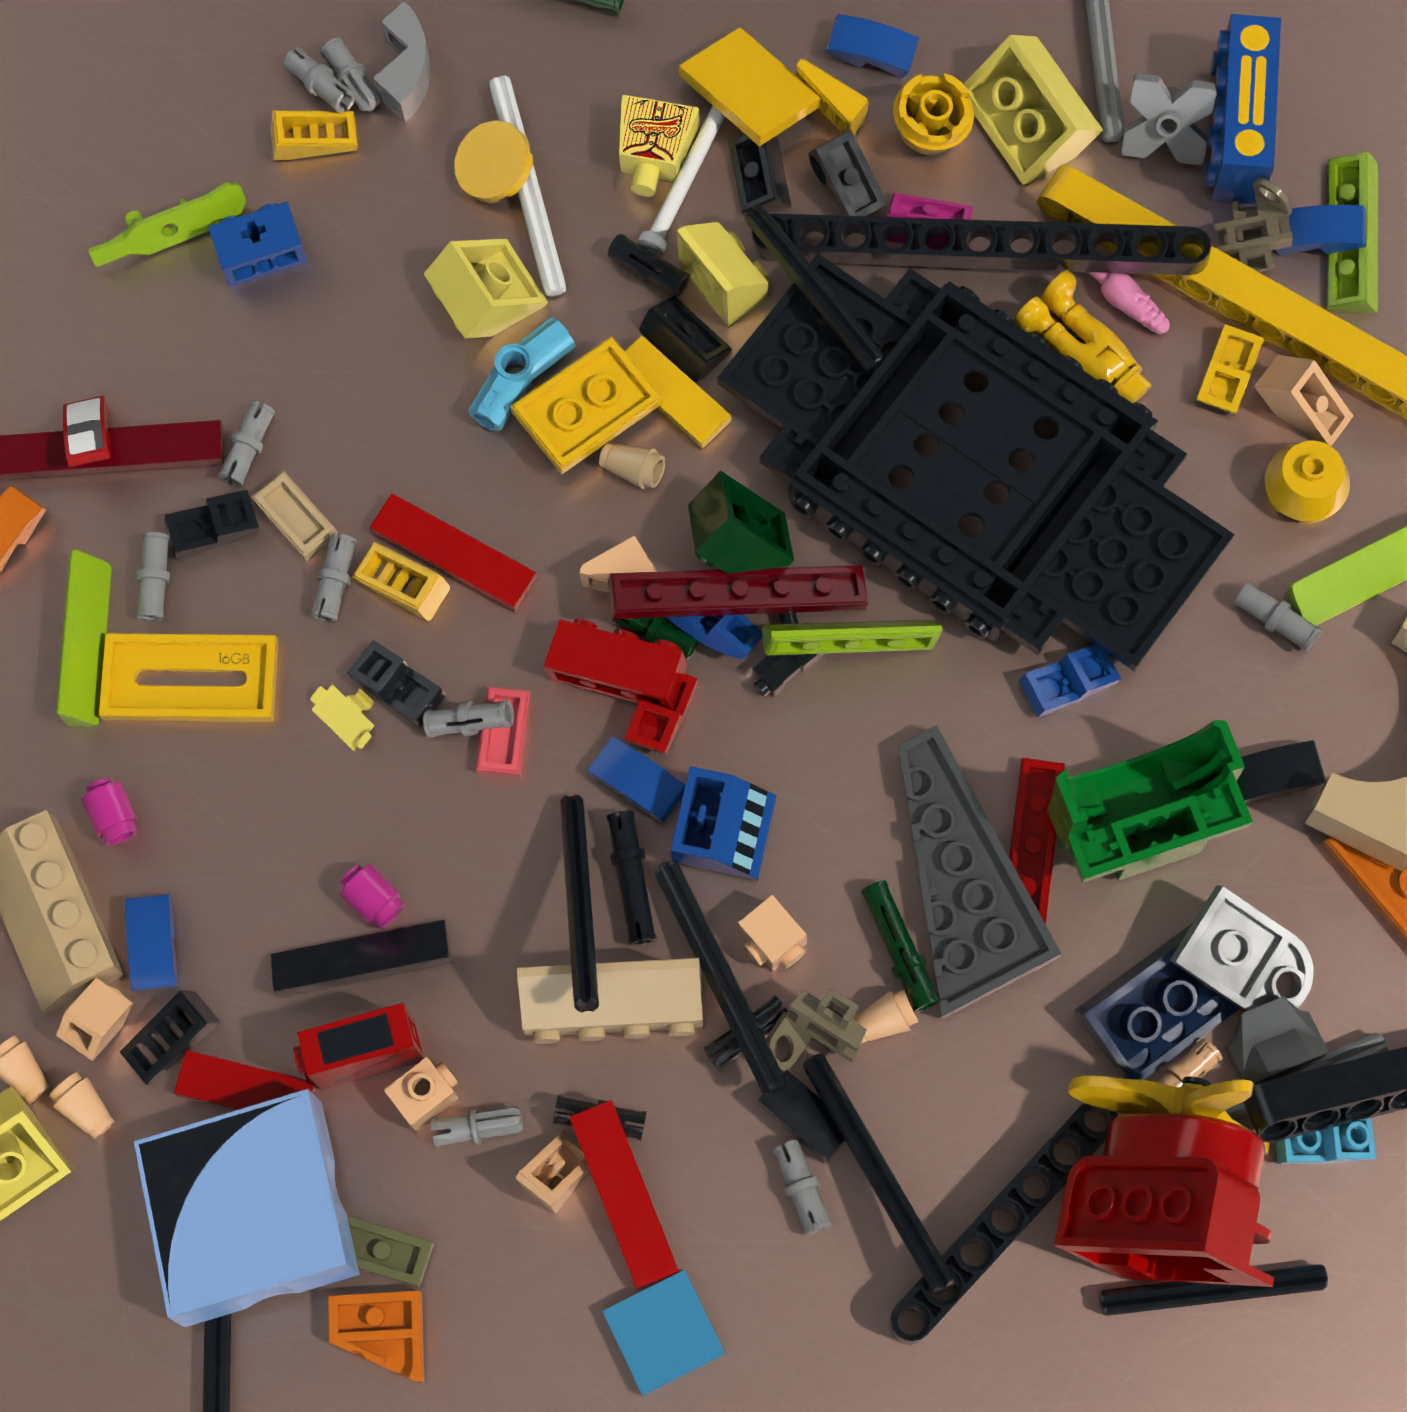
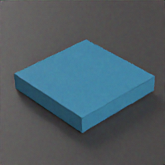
M685 1270L602 1311L642 1396L726 1355Z

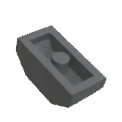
M1285 996L1241 1013L1236 1035L1225 1047L1239 1080H1250L1254 1084L1329 1053L1310 1013L1299 1010Z

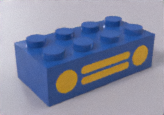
M1231 14L1227 29L1219 30L1217 51H1213L1211 61V75L1216 76L1215 84L1217 85L1213 109V124H1209L1207 133V149H1212L1211 161H1207L1205 170V186H1211V202L1231 203L1238 201V204L1256 205L1253 182L1259 177L1270 180L1274 169L1281 18Z

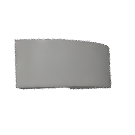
M403 1L381 20L386 42L399 55L373 77V81L381 101L406 123L415 114L425 98L430 82L431 64L421 23L412 8Z

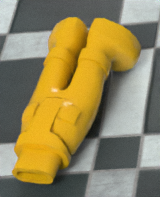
M1069 270L1061 272L1048 285L1041 299L1036 296L1023 306L1015 316L1014 324L1026 333L1033 332L1042 336L1053 351L1062 357L1067 355L1074 358L1081 364L1083 371L1097 380L1104 379L1110 382L1117 389L1119 395L1131 403L1137 402L1152 387V384L1140 374L1142 367L1139 364L1136 365L1135 359L1120 338L1105 324L1088 314L1087 310L1080 303L1076 305L1073 300V293L1077 285L1076 278ZM1050 312L1062 319L1063 324L1070 330H1073L1085 344L1080 343L1068 333L1060 322L1056 323L1050 316Z

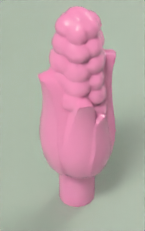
M1088 272L1102 284L1101 292L1111 305L1156 334H1164L1168 331L1170 326L1169 320L1149 298L1150 295L1144 293L1126 273Z

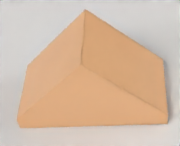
M633 536L582 564L579 573L582 587L609 593L608 578L610 573L657 571L636 537Z
M563 1130L518 1172L515 1179L521 1187L556 1214L590 1169L579 1141Z

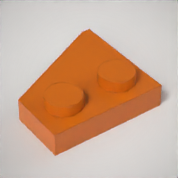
M421 1291L328 1296L329 1343L417 1383L425 1382Z

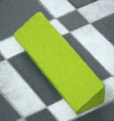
M1365 151L1328 159V205H1361L1366 209V247L1328 254L1327 310L1329 312L1361 314L1378 312V164L1372 155Z
M1407 526L1291 584L1285 593V597L1291 604L1294 612L1317 626L1406 581Z
M72 550L69 558L56 714L67 726L95 727L98 726L100 719V695L112 567L106 561L79 550Z
M932 620L763 625L762 627L764 654L767 655L932 650L942 633V625Z

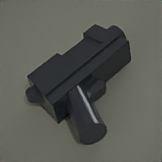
M778 613L781 624H799L796 613ZM824 654L768 655L753 668V675L758 679L753 685L763 697L769 693L775 697L784 689L786 683L800 671L805 672Z

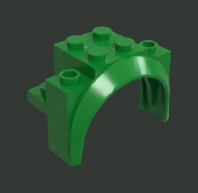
M1214 720L1199 731L1176 742L1107 767L1068 776L1067 770L1062 771L1055 779L1054 793L1047 809L1063 850L1069 848L1082 883L1114 872L1118 881L1200 854L1209 840L1250 827L1253 823L1237 783V779L1245 765L1227 721Z

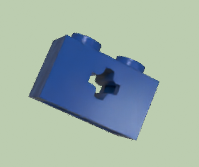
M288 202L266 204L256 212L240 217L229 216L220 220L218 224L208 227L229 287L308 262ZM257 239H260V240H261V241H259V242H257V243H254V241L257 240Z

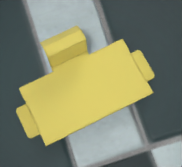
M333 684L328 690L320 686L311 696L310 700L315 704L311 710L353 751L357 747L362 749L371 739L372 735L369 732L375 725L362 713V710H370L374 701L360 687L355 695L345 697Z

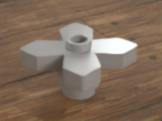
M1136 73L1133 77L1130 103L1143 116L1125 125L1122 155L1146 158L1166 142L1178 163L1202 165L1206 151L1207 136L1194 123L1213 113L1217 85L1213 82L1192 80L1180 90L1175 87H1166L1158 75Z

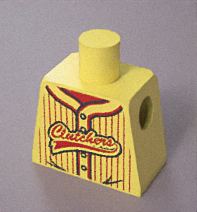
M623 94L619 143L620 168L624 174L634 176L631 190L635 194L651 197L655 194L658 180L672 183L675 181L700 130L698 107Z

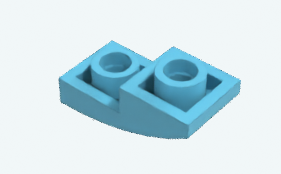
M1372 1118L1277 1141L1278 1164H1317L1376 1159Z

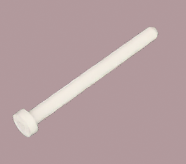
M714 106L709 111L650 231H643L637 241L638 245L647 250L654 248L663 255L667 248V242L664 238L725 118Z

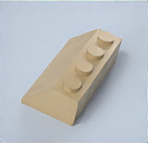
M46 809L7 827L0 834V914L42 1013L46 1014L77 999L95 978H98L105 984H109L124 977L125 973L59 821Z
M699 958L596 963L599 1007L593 1012L585 1011L583 1013L578 1012L574 1008L571 965L517 968L522 1030L526 1038L533 1037L534 1043L560 1042V1036L578 1035L579 1041H600L605 1039V1033L623 1032V1038L642 1039L650 1037V1031L668 1030V1036L683 1037L694 1035L696 1028H704Z

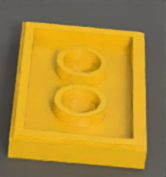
M741 27L679 65V76L759 147L818 109L821 105V96Z
M611 336L511 405V413L562 475L662 405L663 398Z

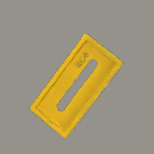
M106 633L99 716L102 720L274 722L279 640L276 635ZM164 670L170 672L239 671V673L247 675V680L242 686L138 685L136 683V677L141 672H164Z

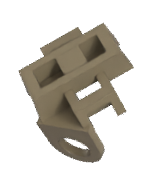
M1259 177L1253 182L1257 206L1240 209L1238 201L1231 202L1234 220L1214 224V229L1219 235L1220 246H1217V249L1233 258L1239 257L1240 262L1261 272L1275 269L1272 250L1292 246L1293 236L1292 231H1290L1289 216L1293 210L1288 196L1270 181ZM1261 227L1260 231L1244 234V230ZM1265 257L1263 261L1248 263V260Z
M830 988L823 999L819 1000L803 990L789 1005L790 1011L783 1012L766 1038L780 1069L785 1071L796 1063L813 1038L829 1048L828 1051L833 1054L836 1052L852 1062L867 1030L853 1021L859 1005ZM781 1036H785L789 1042V1051L786 1058L779 1061L775 1055V1045Z

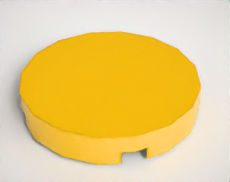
M498 120L481 123L468 132L460 143L454 160L455 176L460 187L476 200L487 203L501 202L498 199H502L505 196L511 197L519 192L528 180L533 165V154L530 152L529 141L526 135L510 123Z

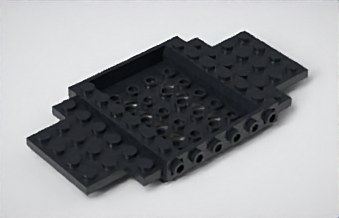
M817 253L810 262V265L882 352L884 358L882 362L872 370H865L794 282L717 377V384L782 428L760 455V463L789 483V499L793 508L807 518H811L813 515L826 524V530L839 541L845 542L849 540L860 548L861 555L870 563L876 566L883 564L895 572V578L908 589L915 590L918 588L930 597L929 600L932 605L939 611L948 615L952 612L965 621L966 628L981 639L988 637L997 642L1005 632L1030 651L1039 655L1061 624L1064 623L1135 672L1235 535L1165 488L1186 460L1187 453L1154 432L1158 420L1153 417L1152 412L1146 406L1138 402L1131 403L1119 395L1117 389L1110 382L1104 379H1095L1083 371V367L1077 360L1067 355L1062 357L1050 349L1048 343L1041 336L1033 332L1026 333L1014 324V321L1008 314L999 309L992 310L980 302L979 297L969 288L964 286L959 288L950 281L944 284L942 288H939L909 268L888 296L883 298ZM979 372L986 376L988 386L981 392H972L965 387L964 378L969 373ZM946 404L958 405L962 409L964 416L960 422L948 424L939 416L941 407ZM1041 419H1049L1057 425L1058 433L1052 439H1041L1034 433V424ZM925 435L933 437L938 442V451L931 456L918 454L914 448V442L917 438ZM1016 451L1027 452L1033 459V466L1027 471L1019 472L1010 466L1008 461L1010 455ZM896 468H906L913 474L914 481L907 488H896L889 481L888 476L890 472ZM999 483L1006 487L1009 497L1001 504H993L986 500L984 489L989 484ZM965 516H976L982 521L984 529L979 535L969 537L960 531L958 524Z

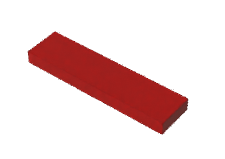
M391 493L369 527L371 533L516 612L537 578V573L393 493Z
M1021 758L1009 859L1046 925L1057 836L1047 809L1054 793L1055 779L1064 771L1065 763Z
M612 1099L569 1116L636 1289L679 1272Z

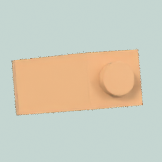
M1277 355L1254 386L1276 416L1313 440L1324 442L1330 446L1334 444L1353 418V414L1318 364L1312 359Z

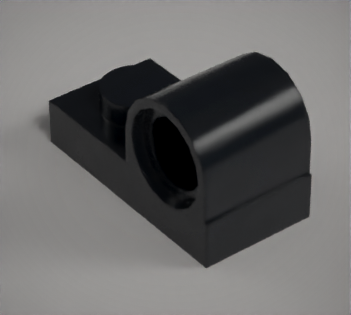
M852 130L846 131L808 153L809 161L816 177L824 187L830 186L844 216H867L888 205Z

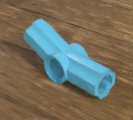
M551 317L517 344H508L496 353L494 359L495 366L468 410L471 418L491 431L502 430L511 415V405L519 401L523 393L530 390L535 378L575 348L574 340L559 320ZM518 364L525 367L518 374L505 372L512 365Z

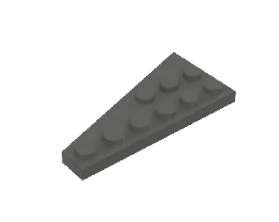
M936 725L898 745L911 819V829L917 856V866L940 998L942 1018L945 1019L1061 958L1062 954Z

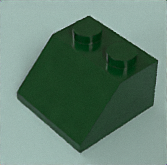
M721 470L688 504L694 552L704 564L711 567L715 565L724 572L731 574L787 567L794 561L785 513Z

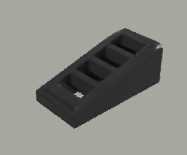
M180 990L120 1053L144 1083L151 1085L185 1055L186 1050L191 1051L220 1024V1020L196 992ZM185 1011L195 1022L194 1024H192L189 1021V1019L184 1015ZM172 1022L183 1032L180 1038L169 1026ZM160 1034L170 1046L167 1051L154 1038L156 1035ZM144 1045L157 1058L158 1061L154 1065L141 1052L140 1049Z

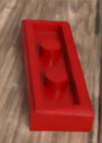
M186 1050L173 1093L176 1096L239 1110L305 1089H309L314 1094L317 1085L310 1080L307 1081L306 1079Z

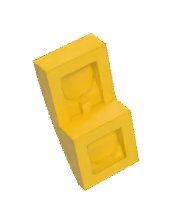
M1224 324L1196 401L1236 415L1264 337Z

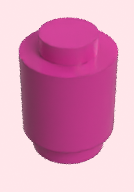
M103 778L86 787L87 793L81 798V801L97 838H102L105 846L122 843L138 833L135 825L138 819L122 782H112L110 778Z
M357 864L340 881V884L344 887L340 892V896L369 925L374 923L379 929H383L405 907V903L399 898L401 893L372 864L364 868Z

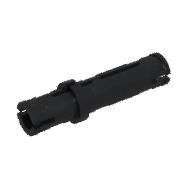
M625 810L619 811L620 816H616L614 812L608 814L606 818L609 823L614 851L610 854L611 864L616 865L629 935L628 941L629 945L636 946L643 945L644 940H647V943H652L657 940L654 932L642 866L645 852L643 848H639L634 811Z

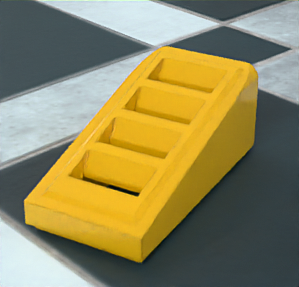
M805 59L799 60L796 64V76L821 96L820 111L842 134L852 130L855 136L868 120V98Z
M272 111L270 132L273 160H293L357 151L354 111H344V113H338L337 111ZM341 125L343 138H335L334 126ZM325 127L326 138H319L318 128ZM301 130H308L309 138H302ZM285 132H292V138H285Z
M373 542L352 575V578L358 583L426 621H430L450 590V585L440 574L376 542ZM385 559L388 563L377 580L372 578ZM398 568H401L391 587L388 586ZM413 576H415L416 579L414 583L408 590L407 594H404L403 592L405 591L406 587L412 580Z

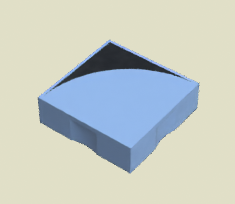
M309 1089L134 1141L167 1318L183 1327H188L247 1309L251 1305L272 1296L301 1293L360 1275L347 1214L336 1189L335 1160L323 1105Z

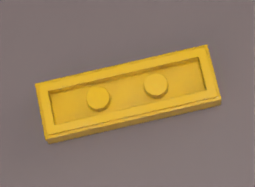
M642 335L624 351L663 398L662 405L657 407V409L701 449L732 421L731 415Z

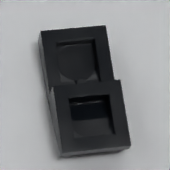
M248 490L206 498L205 506L164 515V525L167 535L170 537V545L175 559L223 546L259 530Z
M374 640L347 672L349 677L419 728L423 725L425 711L435 710L446 696L441 687L410 668L404 659Z
M1314 740L1242 756L1245 768L1237 779L1246 804L1280 793L1286 796L1326 782L1325 773Z

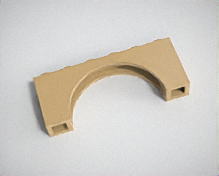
M1407 611L1391 643L1406 653ZM1332 772L1322 786L1305 824L1403 871L1407 866V776L1392 781L1365 782L1346 778Z

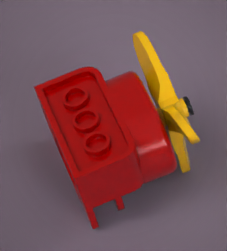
M1080 1076L1070 1080L1068 1094L1073 1098L1088 1105L1124 1113L1125 1115H1120L1110 1122L1103 1156L1082 1157L1070 1169L1054 1246L1121 1279L1273 1287L1274 1277L1249 1265L1253 1244H1268L1271 1241L1272 1231L1257 1223L1260 1207L1258 1188L1264 1154L1268 1155L1270 1143L1263 1142L1255 1132L1233 1120L1225 1111L1250 1098L1254 1083L1250 1080L1242 1079L1211 1085L1205 1079L1190 1076L1183 1078L1182 1087L1148 1080L1105 1076Z

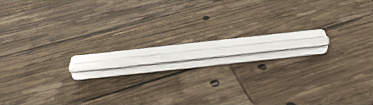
M506 75L492 78L489 85L498 120L510 123L525 135L510 78ZM532 165L528 180L519 190L518 195L544 293L548 297H553L565 293L566 284L534 165Z

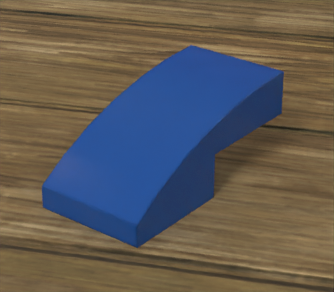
M838 14L834 19L825 53L858 68H861L867 62L900 78H904L910 71L919 37L879 22Z
M1318 205L1292 208L1293 212L1289 216L1290 231H1292L1293 236L1292 246L1276 249V251L1281 256L1321 248L1325 254H1332L1366 247V209L1361 205Z
M744 615L667 617L677 627L704 645L741 660L747 656L763 637L762 631Z
M1092 645L1068 653L1057 663L1027 672L1018 681L1039 718L1117 684L1121 677L1108 653L1098 646Z
M613 736L587 769L592 778L623 795L631 805L662 823L684 794L685 784Z
M171 893L126 898V940L131 991L176 986L179 982L173 942L176 932Z

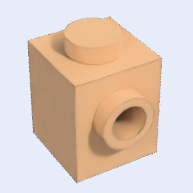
M773 895L738 922L739 933L747 941L743 948L759 967L766 963L773 972L782 964L787 969L796 963L806 952L802 947L807 944V934Z
M95 978L65 1011L56 1036L93 1061L124 1026L133 1002L127 999L117 988L108 986L98 978Z
M428 1057L424 1058L384 1089L385 1093L416 1132L459 1099L452 1090V1087L458 1081L443 1062L434 1066Z

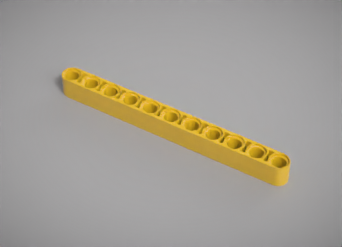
M1060 165L1036 200L1037 205L1045 214L1062 223L1176 226L1088 175L1067 165ZM1109 241L1099 243L1100 246L1113 253L1118 249L1115 244ZM1149 242L1143 243L1137 248L1139 254L1144 257H1153L1160 252L1158 246ZM1186 244L1180 249L1181 254L1190 259L1197 258L1203 253L1200 247L1195 244ZM1212 245L1208 265L1198 274H1151L1258 336L1264 337L1265 340L1295 357L1315 360L1323 373L1407 420V356Z

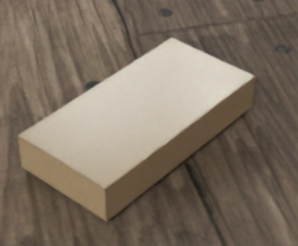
M284 471L251 497L256 506L305 561H308L329 544L331 533H338L334 526Z

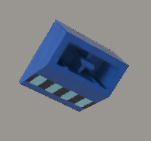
M690 766L670 850L672 861H676L680 865L758 881L776 795L734 775Z

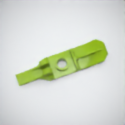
M225 182L210 193L186 202L184 198L179 199L181 205L145 219L142 218L139 211H130L125 216L127 229L112 240L88 249L95 267L129 254L151 255L209 232L208 227L218 224L223 218L239 216L247 202L241 186L238 183ZM172 224L171 226L164 228L165 225Z

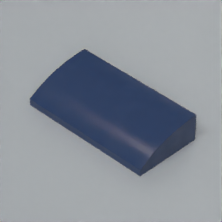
M1192 924L1074 1010L1089 1034L1124 1079L1145 1080L1240 1009L1169 961Z

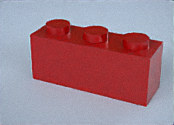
M575 618L573 622L559 619L543 667L551 681L639 703V700L642 699L673 710L688 664L683 651L679 650V646L672 642L657 639L654 643L639 640V637L630 631L615 629L612 633L598 629L596 624L588 620Z

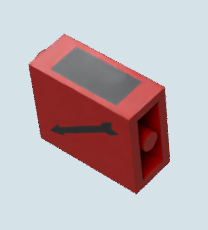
M404 1003L299 1031L297 1035L300 1045L293 1047L299 1073H304L306 1080H312L320 1090L417 1064L424 1059L415 1020Z

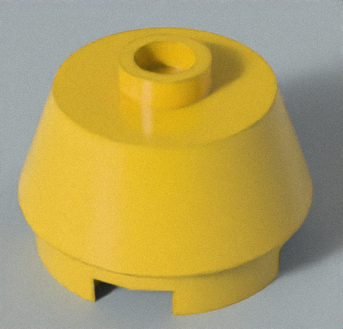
M943 73L942 77L933 75L922 76V74H919L899 90L893 104V116L901 138L909 148L921 154L935 155L958 145L968 136L974 122V109L969 98L970 93L960 80L947 73Z
M1310 440L1288 445L1271 458L1265 472V489L1272 507L1278 513L1280 511L1284 515L1298 520L1299 523L1310 524L1329 518L1341 509L1349 494L1350 478L1341 456L1333 447L1324 442Z

